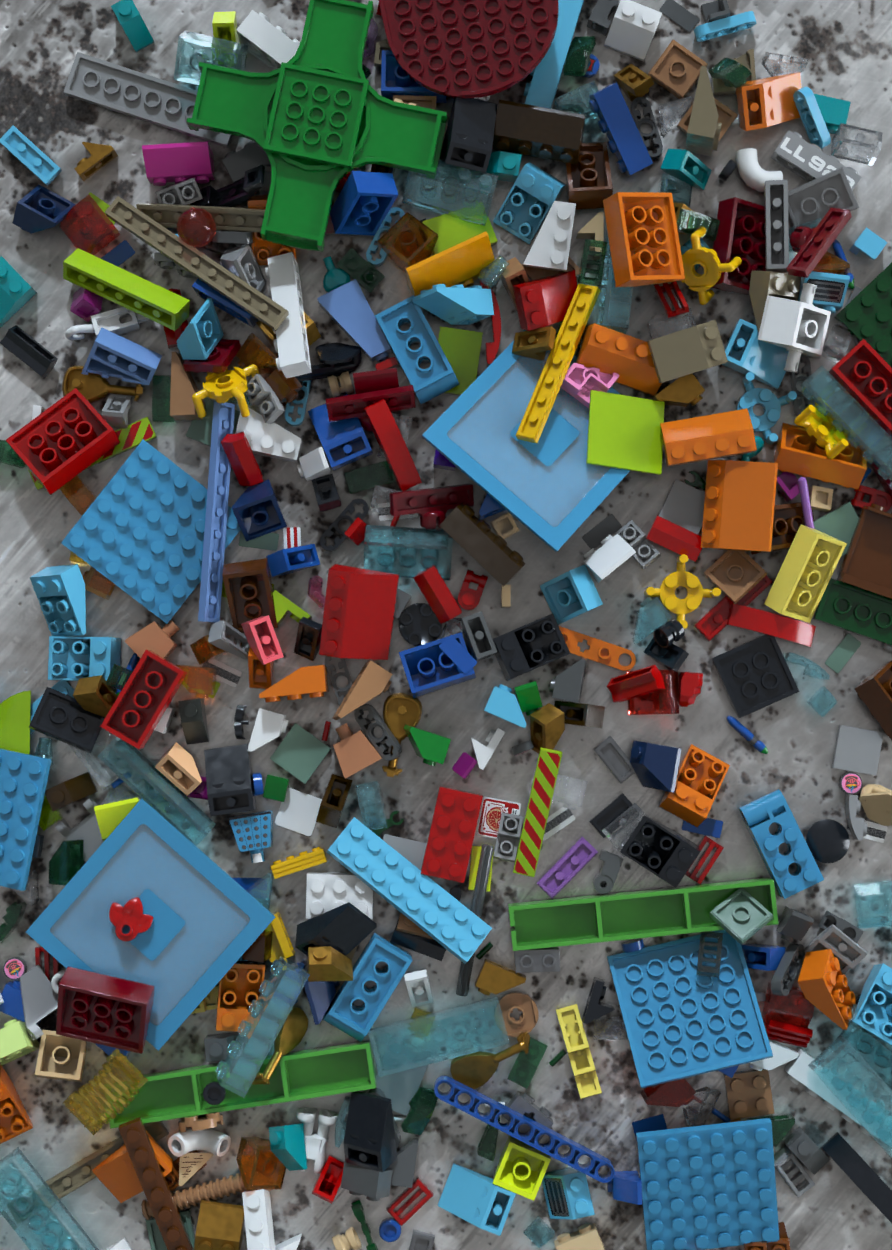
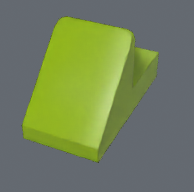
M276 590L273 592L278 625H280L289 611L292 612L290 617L298 623L302 617L312 618L311 615Z

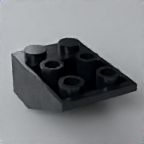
M454 98L439 159L446 164L486 173L492 152L498 104L476 98Z
M553 613L493 639L497 649L495 656L506 681L570 654Z
M248 744L204 750L210 816L257 809L250 754L247 751Z
M644 815L620 852L676 888L699 855L700 849L698 845L686 837Z
M348 902L298 924L295 947L308 956V947L331 946L346 956L377 927V923Z
M359 1091L351 1092L343 1142L346 1163L384 1172L397 1160L391 1099Z

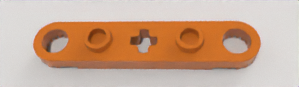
M559 626L571 654L588 658L589 660L622 671H628L634 667L636 657L631 650ZM583 640H586V644L589 646V649H585L584 652H581L580 647L577 646L578 642L582 643ZM621 654L630 656L631 662L628 666L620 665L619 656Z

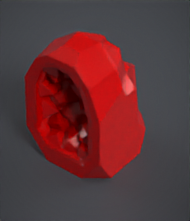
M680 672L678 705L687 707L695 702L696 696L701 693L703 673Z

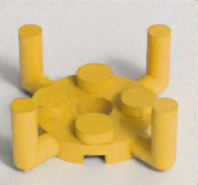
M703 226L692 233V248L682 255L685 279L681 280V282L688 285L689 289L697 291L699 303L706 305L715 295L714 291L709 289L719 281L721 273L733 272L741 264L742 259L736 256L729 263H721L715 250L701 247L700 238L706 233V228ZM695 264H700L704 268V274H698L695 271Z
M252 364L244 369L234 367V370L226 369L224 373L207 372L206 382H203L204 389L192 395L198 417L203 418L207 415L202 399L206 397L215 399L217 403H225L229 398L235 397L241 416H249L250 411L243 393L248 390L246 377L251 375L253 378L256 374H259L257 365Z
M828 387L814 400L815 407L809 405L794 419V423L797 426L804 427L810 437L814 435L817 439L816 443L825 448L828 459H834L849 445L847 440H853L867 427L866 422L861 420L850 431H845L840 424V416L834 412L829 413L824 410L823 404L835 393L831 387Z
M682 554L677 558V571L669 574L662 581L659 588L648 587L645 589L644 595L647 597H659L662 605L671 613L676 614V620L685 629L688 626L687 621H685V614L697 609L702 598H715L721 594V590L719 588L703 589L698 577L685 571V563L688 561V556ZM677 587L686 589L687 595L684 599L676 597L675 590Z

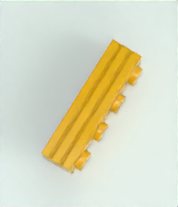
M319 846L313 848L312 852L307 853V851L299 853L297 857L292 855L286 857L285 861L281 862V859L274 861L273 865H271L274 879L325 863L328 860L324 848L320 849Z

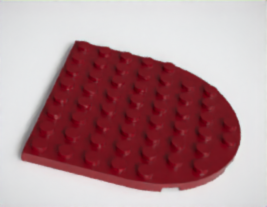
M379 0L386 37L392 53L401 68L415 82L426 89L454 98L490 96L502 92L523 80L545 57L554 39L559 17L558 0Z

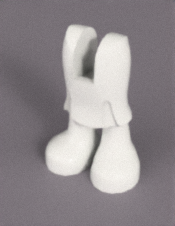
M311 1107L298 1108L296 1117L304 1126L306 1159L315 1160L314 1174H321L325 1161V1148L329 1140L327 1137L330 1126L337 1123L338 1114L326 1109L319 1110L318 1131L313 1133L317 1109Z

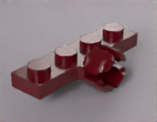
M830 208L817 227L811 229L799 226L794 229L790 236V244L793 247L792 250L797 252V254L786 268L789 275L808 278L852 217L850 210Z
M413 385L326 399L329 422L356 417L360 419L363 429L373 432L364 408L382 399L386 401L391 412L416 408Z
M473 484L389 493L390 515L399 516L418 513L420 515V526L425 529H436V526L441 528L439 525L446 519L447 510L455 509L461 503L470 507L474 506Z

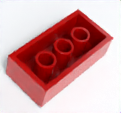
M863 339L831 368L827 375L888 437L892 434V367Z
M145 650L100 727L135 748L143 749L188 672L151 650Z
M443 786L439 787L421 874L464 883L483 795Z

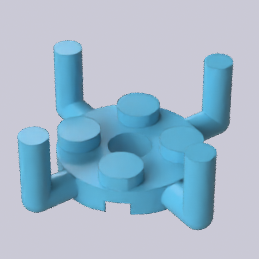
M748 372L742 379L746 393L740 398L736 410L747 408L754 432H762L766 443L772 445L778 440V435L772 433L770 428L780 418L781 406L791 403L796 399L797 393L790 391L787 395L777 398L769 389L754 388L752 380L755 376L752 372ZM758 404L764 408L762 416H757L753 413L754 405Z

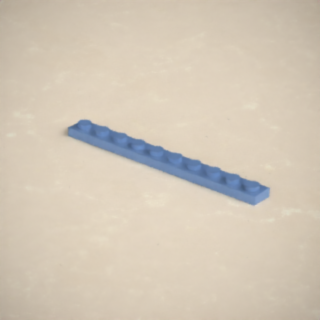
M214 401L198 613V621L215 623L220 621L231 464L221 441L227 434H233L235 404L227 402L217 403L216 401Z

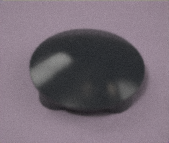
M412 604L402 612L399 618L401 636L406 642L414 646L435 641L442 630V624L429 604Z
M825 819L812 824L806 835V843L815 860L822 863H834L846 855L850 845V838L842 824L834 820Z

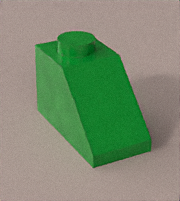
M536 681L513 688L522 713L526 712L528 716L537 711L539 707H543Z
M405 724L404 730L416 755L424 758L423 763L435 766L436 762L443 764L451 739Z

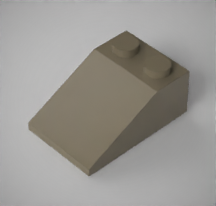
M716 319L647 341L659 383L728 362Z

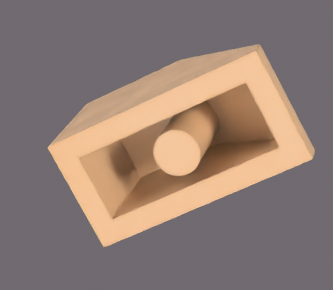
M177 742L163 754L155 766L158 771L186 796L202 782L193 756Z

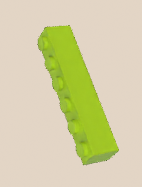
M78 248L63 261V279L175 331L189 317L190 300Z

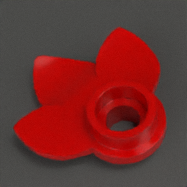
M138 897L129 900L124 907L115 902L110 907V921L116 926V936L122 941L128 942L133 940L138 933L146 932L152 925L153 916L143 914V905ZM125 926L130 927V932L127 934L123 933Z

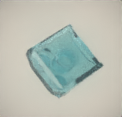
M892 880L853 884L858 918L857 928L892 926Z

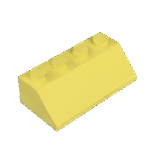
M800 525L764 604L782 615L810 623L847 543L816 529Z

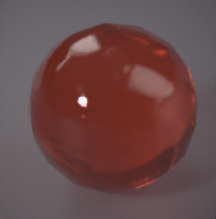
M190 208L184 211L178 219V236L187 245L203 247L214 238L216 232L215 220L205 209Z

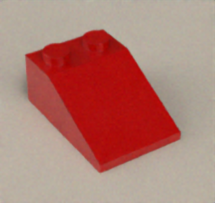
M575 270L512 285L520 327L522 329L530 331L564 320L578 286Z

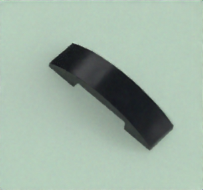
M262 164L245 171L244 179L215 190L211 185L200 189L203 199L193 202L192 205L234 207L249 200L263 186L265 166Z

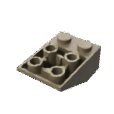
M772 271L751 272L749 295L758 333L767 296L798 301L801 277Z

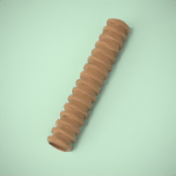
M243 1171L242 1174L236 1173V1176L229 1175V1178L225 1176L222 1180L218 1178L216 1182L211 1180L209 1184L204 1182L202 1186L197 1184L195 1188L190 1186L188 1190L183 1188L182 1191L176 1190V1193L171 1192L177 1209L184 1210V1207L190 1208L191 1205L195 1207L197 1203L201 1204V1200L211 1201L213 1199L216 1201L218 1197L223 1199L225 1195L230 1197L232 1193L237 1195V1192L250 1191L251 1180L249 1174ZM146 1199L143 1200L141 1204L143 1215L146 1220H150L151 1217L154 1218L148 1201Z

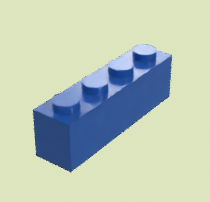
M617 82L589 95L590 108L593 113H597L600 119L598 125L602 133H606L609 139L607 144L610 151L617 156L618 161L616 164L619 171L628 176L653 164Z

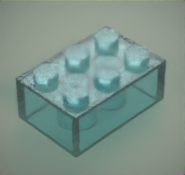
M185 30L178 38L174 80L199 85L201 78L199 62L245 71L248 45Z

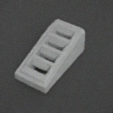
M224 620L211 624L208 638L209 643L245 660L248 659L250 646L244 634Z
M784 1146L774 1154L775 1168L798 1198L815 1185L787 1146ZM793 1163L795 1164L786 1172H784V1170L787 1169L790 1165H792ZM798 1171H800V1172H799L796 1176H794L791 1180L789 1179V1178L792 1177L795 1173H797ZM803 1178L806 1179V1180H804L801 1184H799L797 1187L794 1186V1185H795L796 1183H798L801 1179H803Z

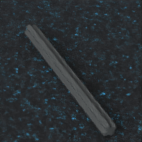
M488 844L482 845L470 910L480 919L494 849L492 845ZM475 952L466 964L461 961L456 994L459 996L468 995Z

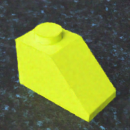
M236 11L214 12L212 26L217 64H238Z

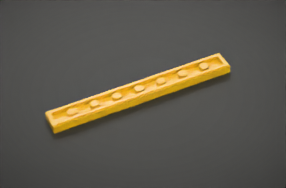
M578 284L555 339L553 350L550 351L515 435L517 439L538 443L600 293L599 287Z

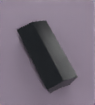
M17 325L8 329L5 337L0 342V344L44 379L54 368L58 360L57 357Z
M396 924L391 943L442 961L446 948L434 939L397 931Z

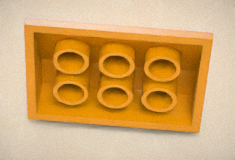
M487 231L407 267V285L414 297L421 294V291L433 289L432 286L436 284H445L446 287L464 285V288H468L479 278L487 279L493 276L494 271H496V262Z

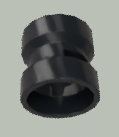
M672 619L666 622L665 626L662 625L656 628L653 634L657 644L662 648H667L673 644V641L676 642L683 639L685 632L681 623Z

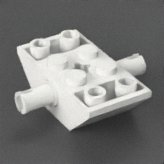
M803 283L800 301L767 296L757 340L786 348L788 355L784 371L798 373L801 354L819 359L822 355L831 312L812 305L817 285Z

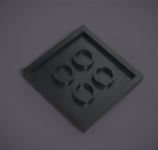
M763 635L711 658L738 718L799 692L780 647L773 636Z

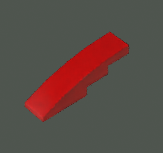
M382 399L365 407V412L377 442L384 452L400 490L403 492L422 483L386 401Z

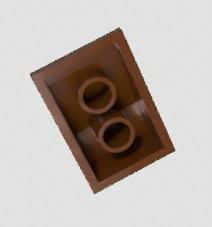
M607 142L583 143L578 164L565 163L567 202L576 203L575 210L604 208L603 200L613 194Z
M801 502L775 505L771 552L790 549L800 525L805 526ZM751 551V554H752V555H754V554H761V553H768V552H761V551Z
M268 559L224 564L222 576L233 627L244 633L242 623L260 616L269 615L273 628H278Z

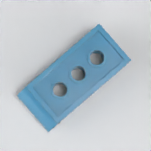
M413 295L375 315L408 382L410 385H413L420 404H423L460 384L420 306L413 303ZM409 324L410 328L408 330H400L402 325ZM413 343L421 345L417 350L410 349ZM423 362L431 364L427 369H421L420 365Z
M779 789L739 808L742 819L771 879L774 880V885L780 897L786 899L824 880L787 801ZM772 823H776L777 831L770 834L769 826ZM786 843L787 850L780 854L778 850L780 844ZM791 863H795L796 871L790 874L788 867Z
M374 932L352 968L353 981L343 982L322 1020L361 1042L368 1034L413 961L412 955ZM379 962H385L388 964L383 969H380L376 966V964ZM367 981H374L376 983L373 987L364 985ZM360 999L364 1002V1004L361 1006H356L353 1004V1002L355 1000Z

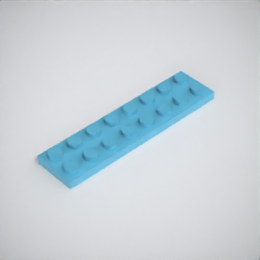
M355 817L326 851L464 964L469 961L492 929V927L431 878L421 874L420 869Z

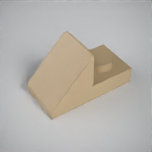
M604 212L596 214L576 236L577 239H593L589 242V253H593V260H602L604 255Z

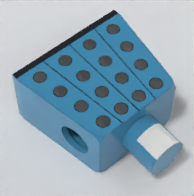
M273 811L230 817L229 822L239 851H250L252 863L265 861L263 848H269L273 844Z

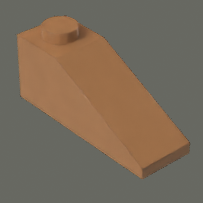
M176 351L172 352L170 416L177 421L202 420V418L198 417L192 400V395L199 391L190 371H185L183 367L185 360Z
M371 660L366 662L334 714L333 719H341L382 692L385 693L392 683L390 678L393 674Z

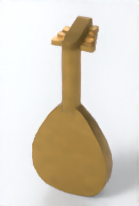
M84 366L69 367L63 377V396L77 388L89 403L96 402L106 397L109 393L135 396L134 401L137 402L139 396L143 394L142 384H136V387L110 385L100 374H81Z
M393 693L384 702L383 718L401 745V741L407 737L404 730L405 724L412 727L417 726L422 714L421 701L418 698H413L412 695ZM398 758L389 760L388 767L382 766L383 771L387 772L388 777L398 776L402 772V769L396 768Z
M286 1007L281 1011L275 1030V1052L263 1074L258 1072V1074L249 1076L248 1082L250 1084L269 1085V1080L281 1057L292 1051L302 1041L308 1028V1018L302 1009Z
M528 1032L520 1033L517 1037V1044L497 1054L471 1051L456 1056L452 1060L450 1068L453 1079L472 1089L483 1086L495 1073L500 1061L523 1050L528 1054L530 1035Z

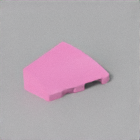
M573 363L567 370L561 388L589 409L590 391L608 392L620 375L614 372L612 375L599 372L600 369L587 368L582 364Z

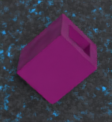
M80 287L73 295L70 311L86 322H89L92 315H96L101 311L103 297Z
M783 472L777 477L776 488L787 502L800 493L798 479L793 473Z

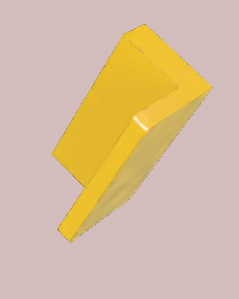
M279 912L273 914L275 919L265 929V931L272 932L270 962H275L284 957L286 959L295 954Z

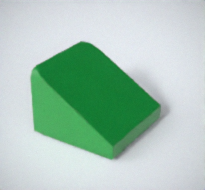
M267 775L263 798L284 802L289 779Z

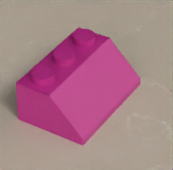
M208 141L142 145L146 176L150 184L155 186H164L170 182L177 184L194 177L196 182L200 184L208 183L209 180H215L213 153Z

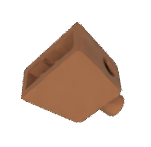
M170 620L164 627H161L159 623L154 621L128 637L125 642L140 659L145 650H151L167 659L177 646V643L171 637L180 628L173 620Z
M347 723L335 729L341 741L333 746L345 779L382 759L376 748L361 730L352 734Z

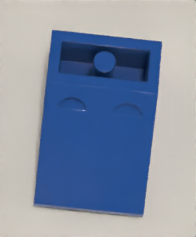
M326 403L308 411L333 471L373 454L358 418L329 422Z

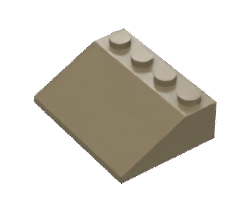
M701 66L687 131L686 150L691 153L711 156L713 150L717 151L722 123H718L719 115L706 66Z

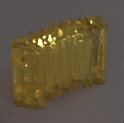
M118 1048L106 1058L107 1062L102 1064L103 1068L94 1075V1078L81 1086L78 1091H74L63 1102L70 1113L93 1135L105 1124H108L111 1121L110 1118L115 1119L117 1113L121 1114L124 1111L123 1107L126 1108L130 1105L129 1101L132 1102L135 1099L134 1095H137L140 1092L139 1089L148 1081L141 1073V1070L135 1068L129 1062L127 1056L120 1053Z

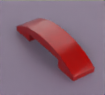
M480 278L482 289H491L494 315L491 316L493 342L485 343L488 367L498 354L501 339V316L492 288L485 278Z
M738 604L732 605L727 624L784 639L806 647H811L816 628L814 625Z

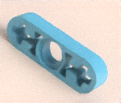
M748 11L699 25L694 29V34L697 42H702L751 28L757 22L754 12Z
M805 86L794 93V102L810 142L822 149L830 144L831 137L814 93L809 87Z
M393 207L389 210L366 252L367 262L373 267H379L384 264L405 224V213L399 207ZM398 213L401 221L397 220L393 227L397 230L394 231L389 227L392 223L391 215L395 216ZM381 233H391V241L387 243L380 240ZM378 243L383 247L379 253L381 259L377 258L373 261L371 253L375 254L377 252L378 245L375 244Z
M312 380L303 381V384H307V387L303 386L301 388L305 392V397L302 400H294L286 405L285 419L291 426H299L305 420ZM291 403L303 405V408L298 406L297 412L301 417L297 418L295 422L289 416V414L294 413L295 409L294 406H290Z

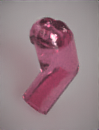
M316 575L310 578L308 582V596L322 609L325 606V597L321 594L323 579Z

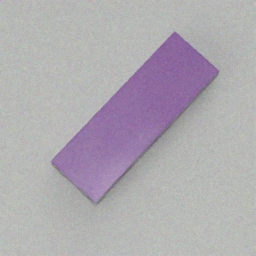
M581 837L536 884L553 899L598 851Z

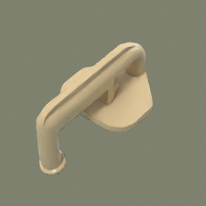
M876 784L864 786L859 800L866 816L880 825L891 826L892 791Z

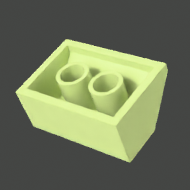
M14 1019L6 1022L4 1028L0 1029V1065L2 1066L36 1051L40 1047L37 1039L33 1041L28 1035L25 1022Z

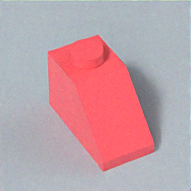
M269 615L260 616L241 624L249 646L263 665L284 657Z

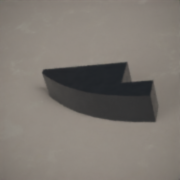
M837 1132L822 1148L892 1223V1190Z

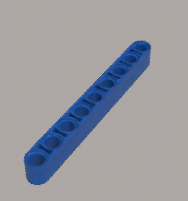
M444 1075L436 1079L434 1093L440 1100L599 1182L608 1183L614 1178L615 1170L608 1158L449 1076ZM441 1083H447L451 1088L448 1092L443 1093L439 1091L438 1086ZM466 1093L470 1096V1100L462 1103L458 1100V1096ZM488 1104L490 1106L488 1112L481 1113L478 1110L479 1105ZM501 1114H507L510 1116V1120L507 1123H500L498 1117ZM526 1124L530 1126V1130L524 1134L518 1131L519 1126ZM541 1135H548L550 1140L546 1144L538 1142V1138ZM562 1145L570 1147L566 1154L559 1153L558 1148ZM582 1155L590 1157L586 1164H580L578 1159ZM601 1166H608L610 1169L607 1174L602 1175L598 1173V1169Z

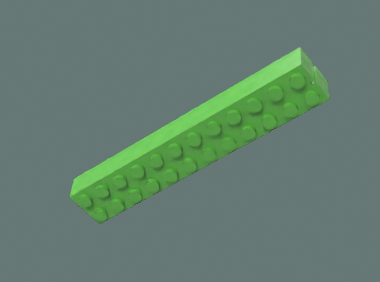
M768 877L679 886L676 888L669 887L508 904L510 926H514V928H510L513 951L724 930L709 916L710 912L739 888L746 890L773 914V919L766 925H776L779 923L774 880Z
M371 1040L289 1052L281 1057L269 1080V1085H252L248 1080L250 1075L258 1074V1072L263 1074L272 1055L109 1079L104 1083L107 1104L112 1103L116 1099V1103L108 1107L110 1129L118 1128L120 1124L141 1117L144 1124L375 1089L377 1081ZM213 1081L222 1083L226 1088L225 1099L218 1105H210L203 1098L204 1088Z

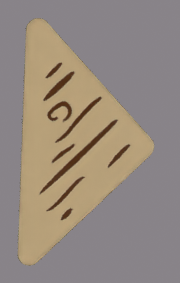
M186 1153L181 1156L179 1162V1186H183L213 1156V1153Z

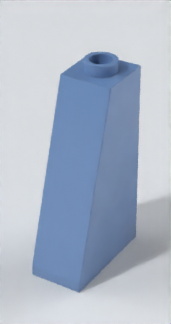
M356 279L317 298L320 307L358 347H361V351L372 362L375 360L381 362L389 357V354L392 353L391 347Z

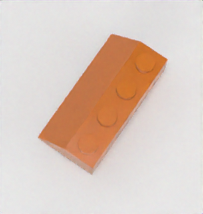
M596 323L587 326L576 363L582 364L587 368L600 369L599 372L610 375L613 372L617 373L620 376L615 383L655 396L662 383H659L648 343Z
M747 408L660 423L667 467L752 453L757 450L754 430Z
M782 423L774 454V463H778V470L798 474L802 477L818 479L826 483L842 485L846 488L859 489L867 470L866 443L847 440L849 445L834 459H828L825 448L816 443L817 439L814 435L810 437L805 428Z

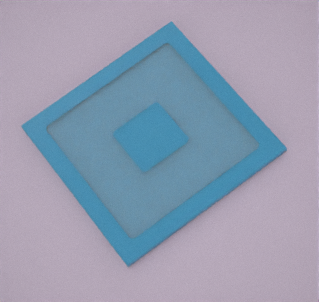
M513 341L423 433L422 438L551 549L557 552L630 470L586 464L589 409L561 387L538 443L517 439L515 435L551 350L546 351L544 360L524 357L512 353ZM575 355L572 358L570 366L573 363H576L577 357ZM613 387L608 391V393L620 394Z
M140 799L29 927L26 933L66 969L67 967H73L155 986L146 1040L159 1051L275 919V916L145 800ZM138 897L143 905V914L153 916V922L146 932L138 933L133 940L125 942L116 936V926L111 923L109 918L110 907L114 902L124 907L129 900ZM129 926L123 928V933L127 934L130 932Z

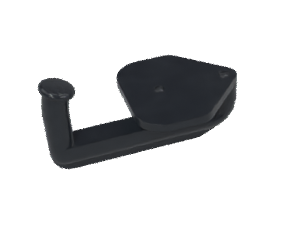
M338 342L319 345L315 348V351L320 361L324 364L312 365V373L295 377L301 382L327 378L332 375L340 376L341 373L346 371L351 373L361 364V347Z

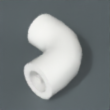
M747 148L736 151L738 172L747 186L758 192H764L765 181L783 180L782 171H766L760 167L756 149Z
M192 1128L186 1129V1132H178L172 1135L168 1140L169 1150L177 1157L195 1150L208 1151L221 1157L227 1153L231 1144L230 1136L210 1128L192 1131Z

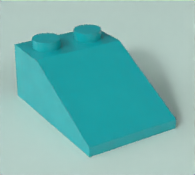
M2 256L0 257V328L37 294Z

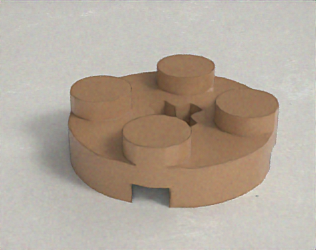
M522 992L505 994L497 1001L494 1010L496 1025L501 1031L511 1037H518L520 1033L524 1032L529 1034L538 1021L536 1003L528 994ZM515 1008L523 1012V1015L519 1016V1020L510 1017V1013H513Z
M219 1112L203 1114L202 1116L184 1117L178 1122L179 1132H186V1128L192 1127V1131L217 1127V1124H224L223 1115Z

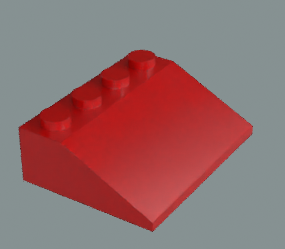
M77 388L73 389L6 439L9 446L50 495L120 443L114 429Z
M334 564L329 569L319 655L347 659H389L399 580L398 574Z

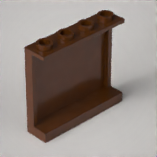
M872 503L871 507L863 506L837 580L892 599V512L891 514L884 512V507Z

